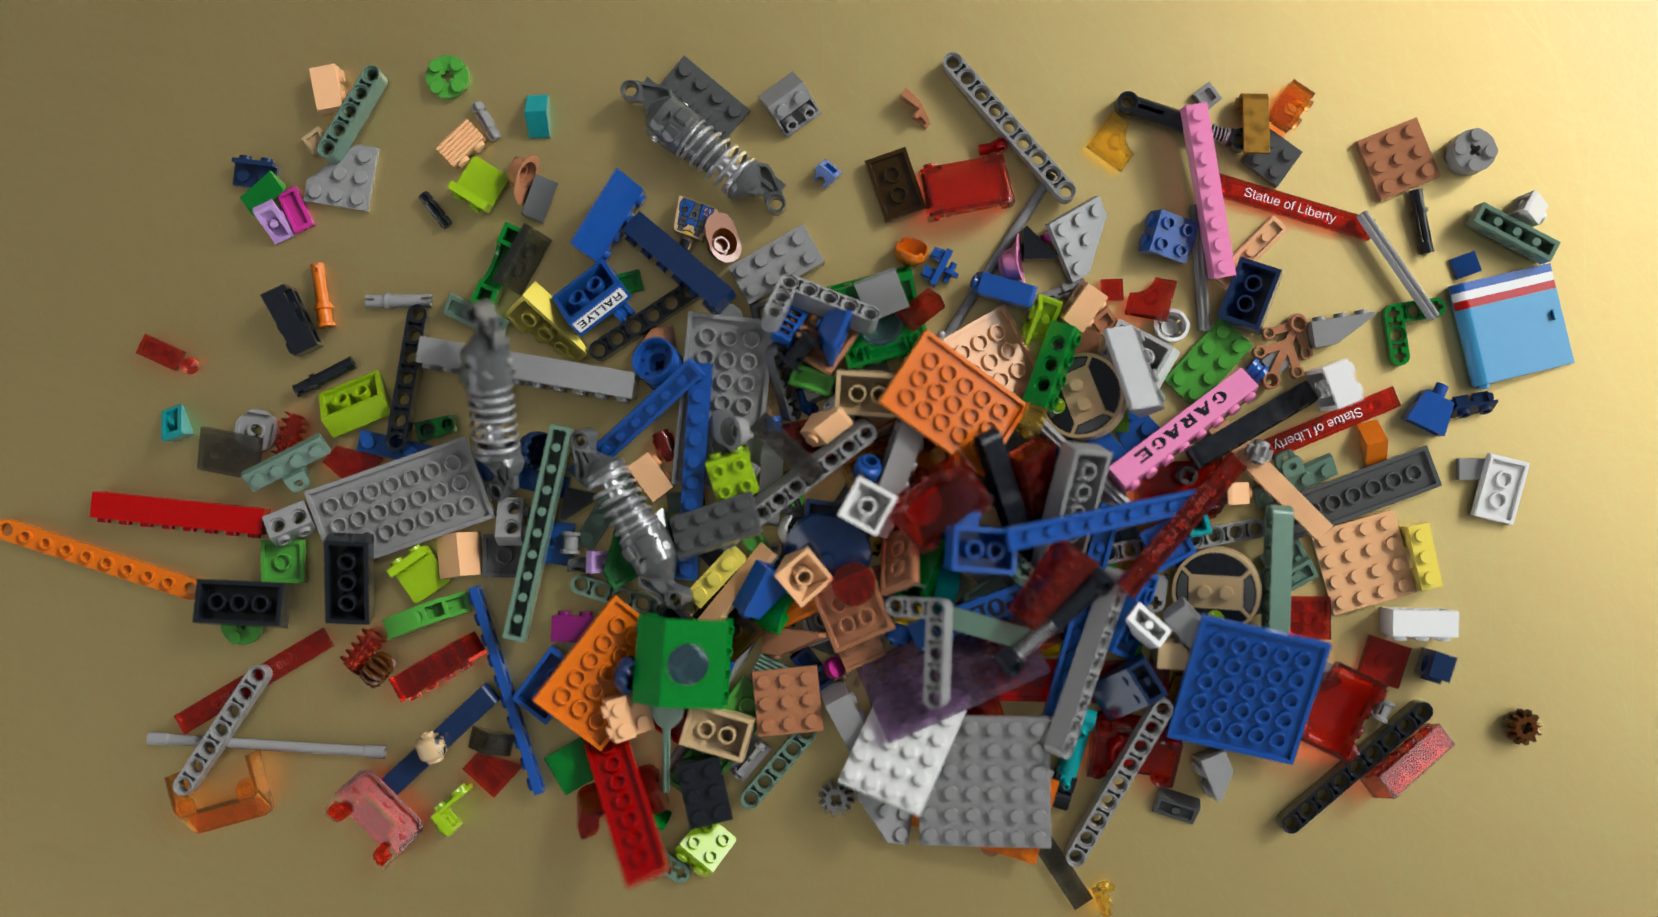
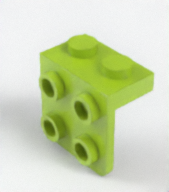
M474 156L457 183L451 180L447 188L452 191L451 196L462 202L465 199L470 202V208L478 213L483 210L489 214L509 181L505 173L479 157Z
M1038 293L1036 300L1034 299L1032 308H1029V319L1025 318L1021 328V338H1024V345H1029L1031 337L1044 341L1051 320L1057 321L1063 301Z
M741 445L736 451L730 450L725 453L716 451L709 454V457L706 458L705 466L717 501L751 491L753 494L758 493L759 485L751 464V453L748 446L743 447Z
M418 544L408 551L409 555L407 557L395 559L390 563L391 568L386 570L391 578L397 577L414 603L422 602L450 582V578L440 579L438 559L428 545L420 547Z
M472 782L468 786L465 783L450 794L451 800L447 797L433 809L436 813L431 816V819L436 823L435 828L440 834H445L448 837L462 825V822L449 807L474 786Z
M716 823L691 829L684 839L676 845L673 852L676 853V857L680 861L687 862L692 866L693 871L697 875L707 878L714 872L734 845L736 838L723 826Z

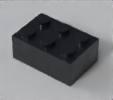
M705 753L676 760V771L690 830L732 820L731 807L719 756Z

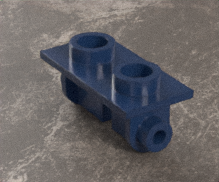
M1488 391L1471 394V402L1468 395L1452 397L1450 401L1454 402V410L1450 418H1466L1471 414L1477 413L1481 415L1488 414L1493 411L1498 403V399L1494 400L1493 393Z

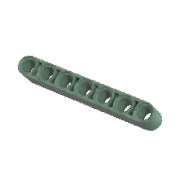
M1268 505L1265 510L1261 627L1290 633L1294 511L1290 505Z

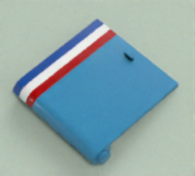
M1550 263L1448 287L1472 387H1477V390L1490 388V383L1575 363Z

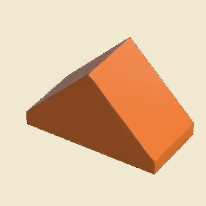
M1378 420L1355 424L1364 466L1386 460L1389 440Z

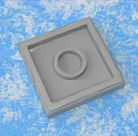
M895 267L854 282L860 300L876 307L880 311V318L910 307Z

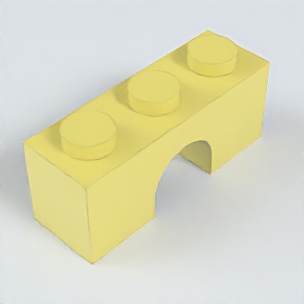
M1418 522L1400 526L1404 547L1409 549L1412 556L1413 567L1410 570L1416 590L1424 591L1442 587L1443 583L1430 523Z
M736 546L726 549L698 580L691 585L692 601L701 609L744 564L748 557Z

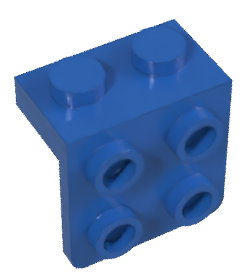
M1163 209L1151 211L1145 220L1146 228L1144 234L1139 239L1140 247L1138 252L1143 254L1155 253L1179 263H1186L1198 230V223Z

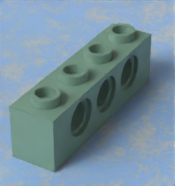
M1485 202L1474 206L1465 223L1467 227L1540 265L1552 261L1561 243Z

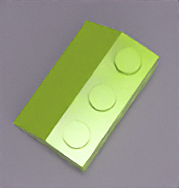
M378 369L319 393L321 421L333 438L390 415L391 398Z

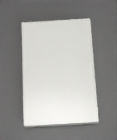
M1487 453L1470 515L1513 525L1530 463Z

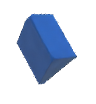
M1475 251L1449 260L1456 280L1482 270Z

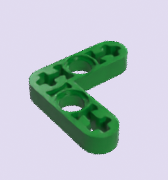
M1430 298L1433 305L1439 306L1437 311L1439 316H1442L1446 311L1445 302L1440 298ZM1415 301L1385 306L1381 312L1387 358L1393 366L1405 365L1410 359L1405 322L1427 319ZM1411 305L1417 306L1419 310L1416 317L1410 316L1408 312ZM1391 308L1393 312H1397V316H1394V318L1388 316ZM1393 319L1394 323L1399 322V325L1389 327V324L1393 323ZM1393 329H1397L1401 334L1398 341H1394L1390 337ZM1402 343V347H1398V351L1397 347L1392 348V345H1398ZM1398 352L1399 354H1403V358L1400 359V362L1398 359L1394 358V355H1396Z

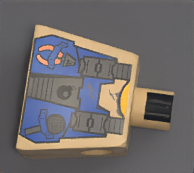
M679 196L673 231L676 234L682 235L679 244L687 251H690L694 240L703 243L706 239L705 222L709 215L719 212V210Z

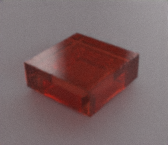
M1123 278L1100 280L1101 292L1108 296L1106 301L1124 300Z

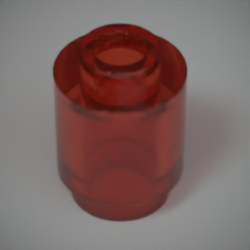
M668 429L653 434L654 440L652 443L660 460H665L666 463L674 460L675 439L673 434L669 433Z

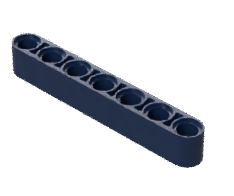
M486 682L439 725L433 733L443 735L448 749L500 700V696ZM415 748L383 777L377 785L392 800L430 764L419 759Z

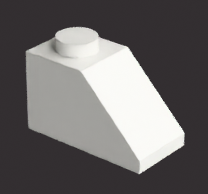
M1533 190L1517 197L1508 215L1534 227L1543 223L1547 216L1546 210L1549 205L1538 191Z
M1140 602L1135 605L1125 619L1132 635L1148 649L1160 648L1172 632L1168 626Z

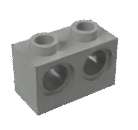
M506 497L498 501L495 526V540L498 546H523L527 530L526 518L530 516V505L526 504L524 497ZM514 509L519 510L515 514H510V512ZM517 529L515 533L508 534L510 530Z
M304 500L262 517L268 536L276 547L287 545L296 538L309 536L317 530L310 508ZM305 518L302 523L297 524L300 519ZM280 527H284L282 531L276 532Z

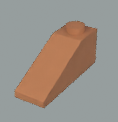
M783 628L778 636L764 630L765 633L762 635L761 653L769 654V658L782 659V655L797 652L829 638L827 632Z

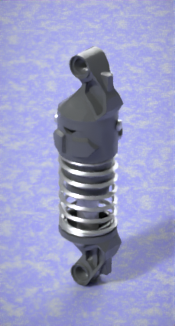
M648 77L644 82L627 80L622 83L620 92L626 102L630 104H644L646 134L654 142L659 143L674 156L680 157V160H688L689 167L693 165L698 167L697 173H701L703 170L707 172L705 179H709L718 170L720 173L715 178L713 186H717L726 176L728 180L723 185L721 192H725L729 199L737 200L751 196H761L764 198L767 210L771 215L779 216L784 213L786 202L782 190L786 184L775 176L768 164L760 163L755 158L747 159L746 151L738 153V145L730 147V139L722 140V132L715 133L714 126H706V120L692 110L687 103L678 99L670 87L658 85ZM634 87L637 89L634 96L626 95L628 88ZM735 149L733 156L729 158L727 155ZM741 156H743L740 164L738 165L735 161L738 160ZM773 200H779L782 202V207L774 210L770 207V203Z
M483 299L467 305L464 309L465 318L475 326L476 331L469 342L459 351V363L461 364L459 378L460 382L464 384L465 396L469 399L467 407L470 409L468 417L472 420L469 426L473 430L471 433V437L474 440L472 443L473 457L485 464L495 474L492 482L487 487V492L492 500L500 501L514 494L517 488H519V474L523 469L525 460L521 453V443L517 440L519 433L513 431L518 427V424L512 421L516 418L517 414L511 411L516 406L511 401L515 394L510 391L514 384L513 375H515V365L509 350L511 342L501 330L494 305L490 300ZM475 422L481 424L476 428L474 427ZM503 424L514 425L510 428L503 429ZM478 432V433H482L483 435H480V436L477 438V437L475 436V433ZM504 434H513L515 436L505 437Z
M586 427L574 431L570 437L572 449L570 455L575 462V478L582 482L588 491L603 486L604 490L594 495L593 500L608 494L610 499L601 503L598 508L602 509L611 504L608 512L604 514V518L611 516L612 522L609 524V527L614 526L616 529L614 536L621 537L619 544H621L620 546L623 549V557L627 562L631 563L639 576V586L653 594L659 604L664 603L671 609L676 610L691 602L693 594L689 587L674 581L678 553L676 545L672 540V533L658 519V515H652L653 506L646 505L647 497H639L642 488H633L637 480L635 478L627 479L631 475V470L627 469V462L624 458L608 456L596 450L598 434L594 428ZM626 473L620 480L618 479L619 475ZM631 483L628 487L624 489L623 485Z

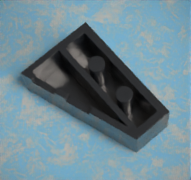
M282 284L260 294L277 324L279 332L286 340V347L290 354L302 357L324 347L297 288Z

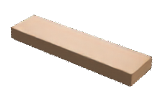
M1274 215L1233 254L1235 269L1240 256L1257 262L1288 231ZM1233 276L1216 278L1215 280L1227 291Z

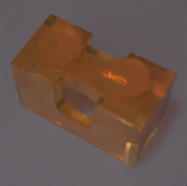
M1293 79L1270 110L1269 122L1285 133L1291 129L1295 130L1302 121L1300 118L1303 111L1307 112L1313 105L1314 101L1311 99L1315 93ZM1288 103L1296 106V112L1289 109Z

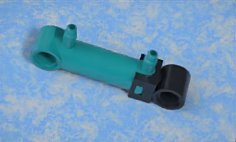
M1087 709L1071 756L1068 759L1060 757L1057 767L1054 768L1052 779L1059 781L1052 806L1054 808L1067 811L1070 805L1072 793L1077 783L1076 776L1090 732H1092L1096 722L1097 711Z

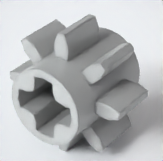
M1255 439L1254 443L1249 442L1247 444L1244 454L1249 455V462L1263 466L1265 461H1271L1274 451L1269 449L1270 444L1268 442Z

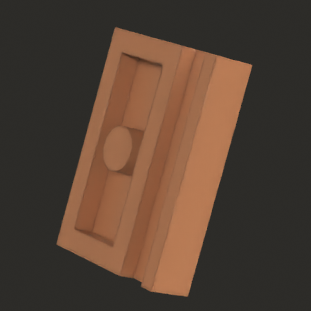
M879 636L839 652L846 672L887 655Z

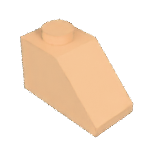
M841 407L811 414L800 433L812 447L826 445L852 426L853 421Z
M1249 482L1218 483L1219 504H1250L1249 499H1252V487L1249 486Z

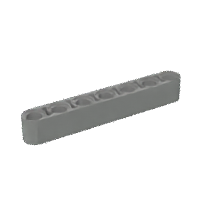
M260 664L248 669L174 780L173 789L176 794L184 796L195 792L200 787L273 676L270 666ZM258 669L263 672L262 680H259L256 676ZM246 687L251 691L250 698L244 695ZM233 706H236L239 710L237 717L232 713ZM221 724L226 726L227 732L225 735L220 732ZM209 742L214 745L213 753L208 750ZM196 761L202 764L201 771L196 769ZM184 779H186V780L189 781V783H190L189 789H186V788L184 787V785H183Z

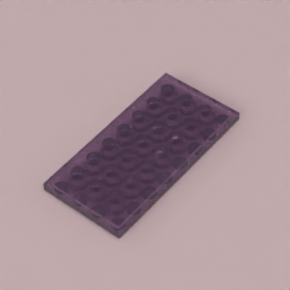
M1021 612L1016 613L1017 617L1007 620L1008 622L1028 627ZM962 633L955 635V639L952 640L950 700L946 706L936 709H930L924 703L925 651H922L921 648L916 649L913 640L906 645H900L887 651L886 655L856 668L886 739L890 744L1050 673V669L1039 647L1038 649L1034 648L1035 651L1032 650V654L1029 653V656H1026V659L1023 661L1025 664L1023 670L1016 677L1008 678L995 665L993 660L997 652L1002 648L1013 647L972 635L963 636ZM937 648L935 654L940 659L941 651ZM936 670L934 675L936 680L939 681L940 673ZM935 693L934 700L936 703H939V695Z

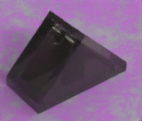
M473 725L468 747L484 755L511 756L515 735Z

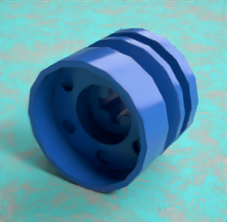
M652 337L644 340L637 346L631 362L636 374L654 391L683 364L684 358L668 340L661 337Z

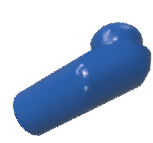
M797 388L801 411L808 416L819 412V408L815 403L807 402L803 389Z

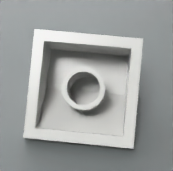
M858 476L837 515L877 536L898 497Z

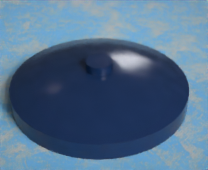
M818 512L807 515L793 525L786 538L784 555L807 546L833 576L834 580L828 585L870 566L872 548L867 534L862 528L843 519L837 513Z

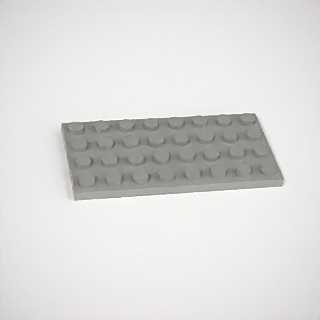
M688 311L683 363L691 357L698 363L713 364L710 417L715 410L722 409L734 416L746 419L754 437L742 446L749 447L751 463L753 462L761 467V450L770 380L765 352L767 347L774 342L770 339L771 332H767L762 328V319ZM689 389L679 400L672 485L682 486ZM709 428L707 458L709 454L716 451H721L722 453L730 451L713 438ZM706 469L704 488L713 489ZM760 473L756 477L758 485Z
M467 435L304 492L323 545L324 539L330 532L374 534V559L497 516L477 460L473 457V449Z

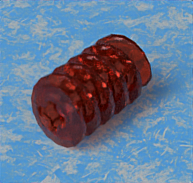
M284 411L289 418H281V421L286 426L278 427L283 434H276L275 437L281 441L273 442L272 445L277 450L270 451L271 453L278 454L298 444L296 442L304 440L299 433L307 432L302 427V425H309L310 423L305 417Z
M362 628L361 631L365 636L357 635L356 638L359 643L351 642L354 650L346 649L345 651L349 656L340 657L344 662L343 664L351 672L359 676L360 670L363 669L365 663L377 653L376 650L382 649L381 643L387 642L386 637L373 628L369 630Z

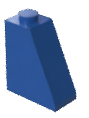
M976 272L970 281L971 294L1001 304L1005 303V305L1016 309L1032 308L1038 288L1034 285L986 272Z
M756 559L732 603L740 616L746 619L750 617L760 619L787 593V590L774 576L779 566Z

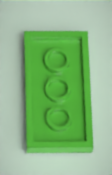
M1218 319L1211 326V329L1200 338L1168 373L1164 382L1191 406L1215 388L1253 345L1229 323Z

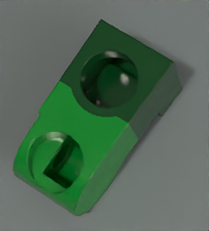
M454 415L414 423L420 443L458 432Z

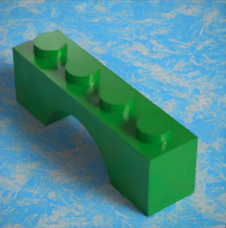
M508 222L504 223L497 239L493 260L486 274L479 280L470 299L471 302L474 303L488 299L492 302L495 309L497 308L528 239L529 233L526 230Z

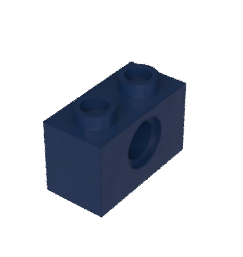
M1422 647L1414 672L1420 673V678L1440 685L1442 681L1450 683L1457 657Z

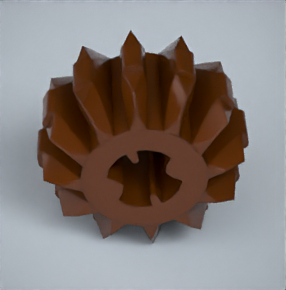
M384 651L377 652L363 666V669L360 671V678L367 686L372 688L379 687L396 668V661L390 654Z
M1518 708L1516 713L1509 712L1511 718L1504 719L1508 726L1503 727V730L1508 732L1506 737L1510 740L1513 739V742L1518 745L1522 743L1527 746L1530 741L1537 742L1535 735H1542L1538 731V728L1543 726L1542 723L1537 722L1540 717L1536 714L1532 715L1533 712L1529 709L1524 711Z

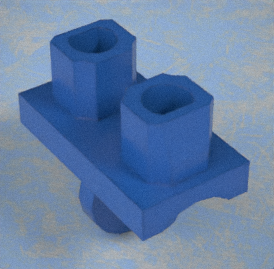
M937 247L933 249L929 258L940 264L936 270L925 265L920 275L930 282L929 286L935 288L942 272L945 274L942 279L945 283H948L951 277L957 279L959 276L954 271L957 266L956 263L951 262L948 268L945 267L953 253L952 250L947 248L945 251Z

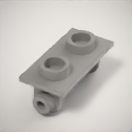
M754 735L750 740L745 760L742 763L734 761L728 769L733 772L732 775L735 778H740L744 782L772 748Z

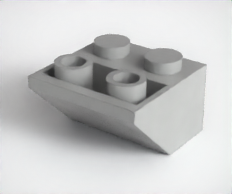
M793 71L758 96L766 111L786 138L821 114L805 84Z
M1209 747L1192 754L1194 761L1191 763L1196 774L1199 773L1203 780L1200 782L1203 792L1217 802L1222 801L1234 772L1226 752L1222 749Z

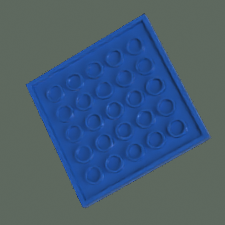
M1202 614L1173 706V713L1165 732L1166 737L1293 765L1332 647L1331 643Z

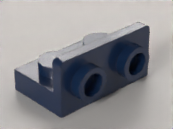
M239 155V158L232 157L231 162L235 163L232 185L236 187L250 188L270 170L278 178L280 177L281 166L274 163V159L261 157L259 161L253 160V157L248 155Z

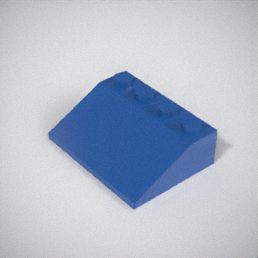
M616 168L570 244L581 254L595 262L602 258L607 262L612 255L611 248L614 244H618L623 237L622 229L635 216L633 213L636 208H640L645 202L646 197L644 195L646 192L644 189Z

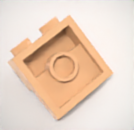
M633 692L629 694L619 693L601 699L603 706H600L603 719H607L608 727H605L608 739H612L615 744L635 738L637 734L655 729L649 705L632 702Z

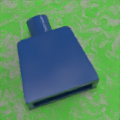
M1436 382L1433 391L1421 390L1406 409L1401 420L1437 437L1445 436L1454 402L1444 398L1449 387L1443 383Z

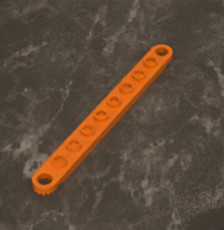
M3 519L0 521L1 540L187 600L195 599V594L190 595L186 592V586L189 583H193L196 586V578L13 519ZM6 524L12 526V533L9 536L3 533Z

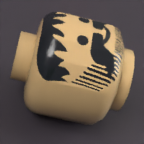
M433 730L421 733V738L415 742L419 759L422 762H427V764L442 761L447 753L443 735L433 733Z

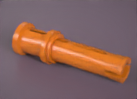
M319 262L315 265V263H312L310 267L316 304H314L313 308L316 311L318 321L316 328L329 329L336 327L332 317L333 304L329 302L325 264Z

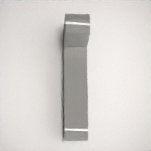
M784 274L780 277L765 306L761 326L767 332L778 331L792 305L822 318L829 311H853L850 329L868 335L875 332L880 318V311L872 305L792 274Z
M890 597L885 607L887 613L891 616L926 618L923 700L930 709L946 706L950 700L953 631V605L951 601L945 598ZM897 601L901 603L900 611L896 608ZM918 602H920L922 605V611L920 613L918 612L916 607ZM939 603L943 607V612L941 614L937 611V605ZM938 625L942 629L941 636H938V634L936 633V628ZM937 648L941 651L940 659L935 654ZM936 670L940 673L939 681L936 680L934 675ZM935 693L939 695V703H936L934 700Z

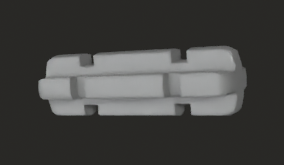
M475 102L471 105V109L474 114H477L476 118L484 132L487 131L488 139L491 142L498 140L501 134L497 128H494L496 125L488 111H485L486 108L483 102Z

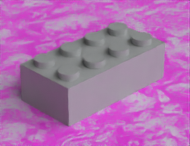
M802 224L728 268L749 305H753L771 296L782 275L792 274L802 278L825 265V261Z

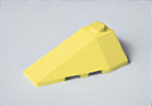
M535 281L502 316L510 319V323L518 331L524 334L528 332L537 337V342L549 344L561 356L572 362H580L589 353L588 349L576 331L567 323L551 298L552 296Z

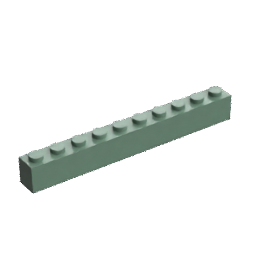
M550 424L503 632L502 638L523 643L528 641L571 450L570 437L575 431L572 428Z

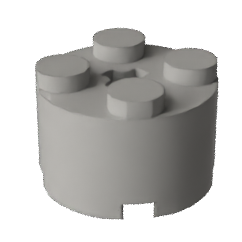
M1481 128L1469 129L1449 141L1446 146L1445 161L1449 169L1458 175H1474L1487 169L1494 162L1498 154V147L1488 132Z

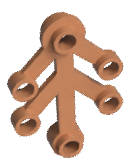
M1292 314L1287 318L1285 324L1262 329L1261 337L1264 340H1270L1277 334L1288 332L1282 341L1266 346L1259 345L1252 349V356L1257 359L1278 351L1269 372L1260 381L1263 388L1270 390L1278 387L1280 384L1278 373L1286 356L1291 367L1289 369L1290 377L1297 379L1303 376L1304 369L1299 364L1293 346L1295 338H1297L1300 346L1298 351L1300 359H1310L1313 356V350L1307 342L1305 331L1308 327V322L1302 314ZM1294 321H1297L1299 323L1298 328L1294 327ZM1266 330L1271 332L1270 337L1266 336ZM1258 348L1262 351L1261 356H1258L1256 353ZM1304 349L1308 351L1307 357L1303 355ZM1295 368L1299 370L1298 376L1294 374ZM1267 377L1271 379L1270 385L1266 383Z

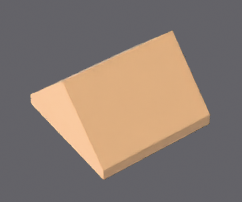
M457 532L436 538L440 579L482 575L480 532Z
M807 546L785 555L774 573L775 578L801 608L834 580L833 576Z

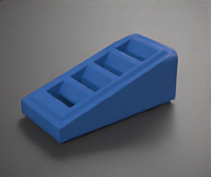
M791 305L780 329L776 332H771L770 339L790 348L799 333L796 330L801 329L809 312ZM791 310H792V311H794V312H796V313H798V314H800V315H802V316H801V317H798V316H795V315L791 314L790 312H791ZM787 317H789V318H791V319H794V320H796V321H798V322H797V323H794V322L788 320ZM784 323H785V324H788V325H790V326H792V327H794V328H793V329L788 328V327L784 326ZM782 329V330H784V331H786V332H788V333H790V334L787 335V334L781 332L780 330Z

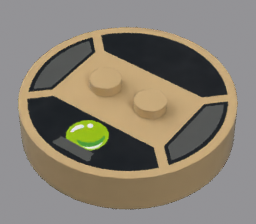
M1093 353L1074 354L1073 364L1069 367L1066 374V383L1059 393L1058 405L1052 413L1041 411L1046 421L1060 434L1077 441H1091L1107 435L1116 428L1126 412L1127 402L1115 367L1110 361ZM1057 363L1051 367V371L1056 368ZM1049 384L1044 386L1043 391L1049 388Z
M1222 546L1202 548L1197 553L1186 558L1177 569L1172 583L1173 602H1176L1183 596L1200 616L1206 614L1246 624L1256 614L1263 592L1262 581L1254 564L1242 553Z

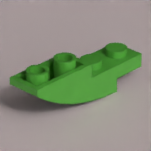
M465 590L409 608L382 619L388 640H392L472 612V608Z

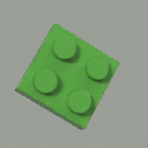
M306 539L291 540L289 544L277 547L271 540H261V582L306 583Z

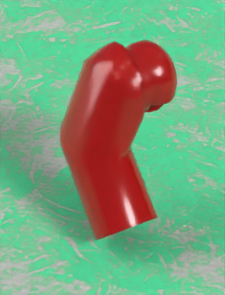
M1001 137L990 143L978 145L979 155L1005 152L1008 149V142Z
M1117 733L1109 741L1108 761H1116L1119 749L1126 744L1130 737L1129 734Z

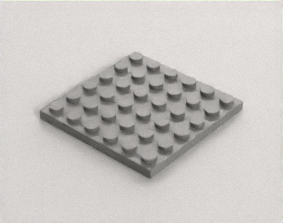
M965 715L920 814V845L1051 849L1050 753L1044 749L1050 729L1049 716Z

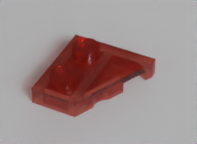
M336 446L322 462L342 479L377 467L384 459L380 456L343 446Z
M477 752L462 770L495 798L522 766L520 763Z

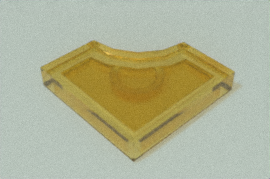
M1112 111L1087 145V148L1121 172L1134 155L1126 141V131L1130 124Z

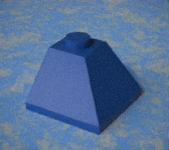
M853 311L826 312L823 319L819 318L815 328L818 331L817 340L829 366L834 367L848 335Z

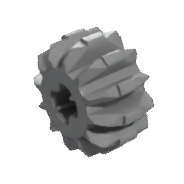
M829 780L830 788L822 785L821 789L825 793H818V797L823 799L819 802V806L826 805L823 810L825 814L831 809L832 817H835L836 811H839L840 816H844L843 808L849 812L851 807L848 804H854V799L850 798L854 792L853 790L846 791L848 787L844 785L841 787L838 780L837 786H834L833 781ZM835 794L836 796V794H839L840 802H837V800L836 803L832 802V795Z

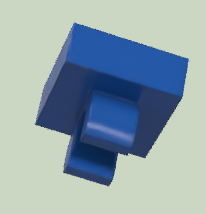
M825 159L815 168L814 171L817 174H815L814 180L816 181L820 176L823 177L825 183L822 187L825 188L836 181L842 172Z

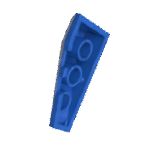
M1145 571L1127 591L1107 649L1108 651L1127 659L1134 657L1140 641L1132 635L1125 619L1138 602L1145 607L1152 602L1159 579L1158 576Z

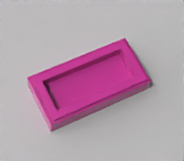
M294 186L277 197L294 234L297 235L316 226L298 187Z

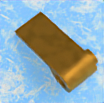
M1241 93L1239 98L1235 99V111L1242 115L1243 154H1270L1268 94Z

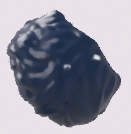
M540 431L530 432L521 438L519 442L521 443V453L525 460L524 467H528L531 470L541 467L548 436L547 433Z
M633 656L622 657L616 662L613 682L622 694L633 692L635 657Z

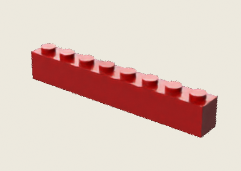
M92 491L89 517L98 518L97 522L111 523L112 519L119 520L121 525H133V522H140L141 527H154V524H161L162 529L175 530L176 526L183 527V531L197 532V528L205 529L204 533L218 534L219 530L226 531L228 536H239L240 533H248V538H261V535L268 534L262 517L270 514L271 509Z

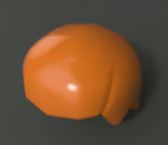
M904 237L900 243H896L894 255L899 262L906 266H917L924 262L929 248L920 240Z

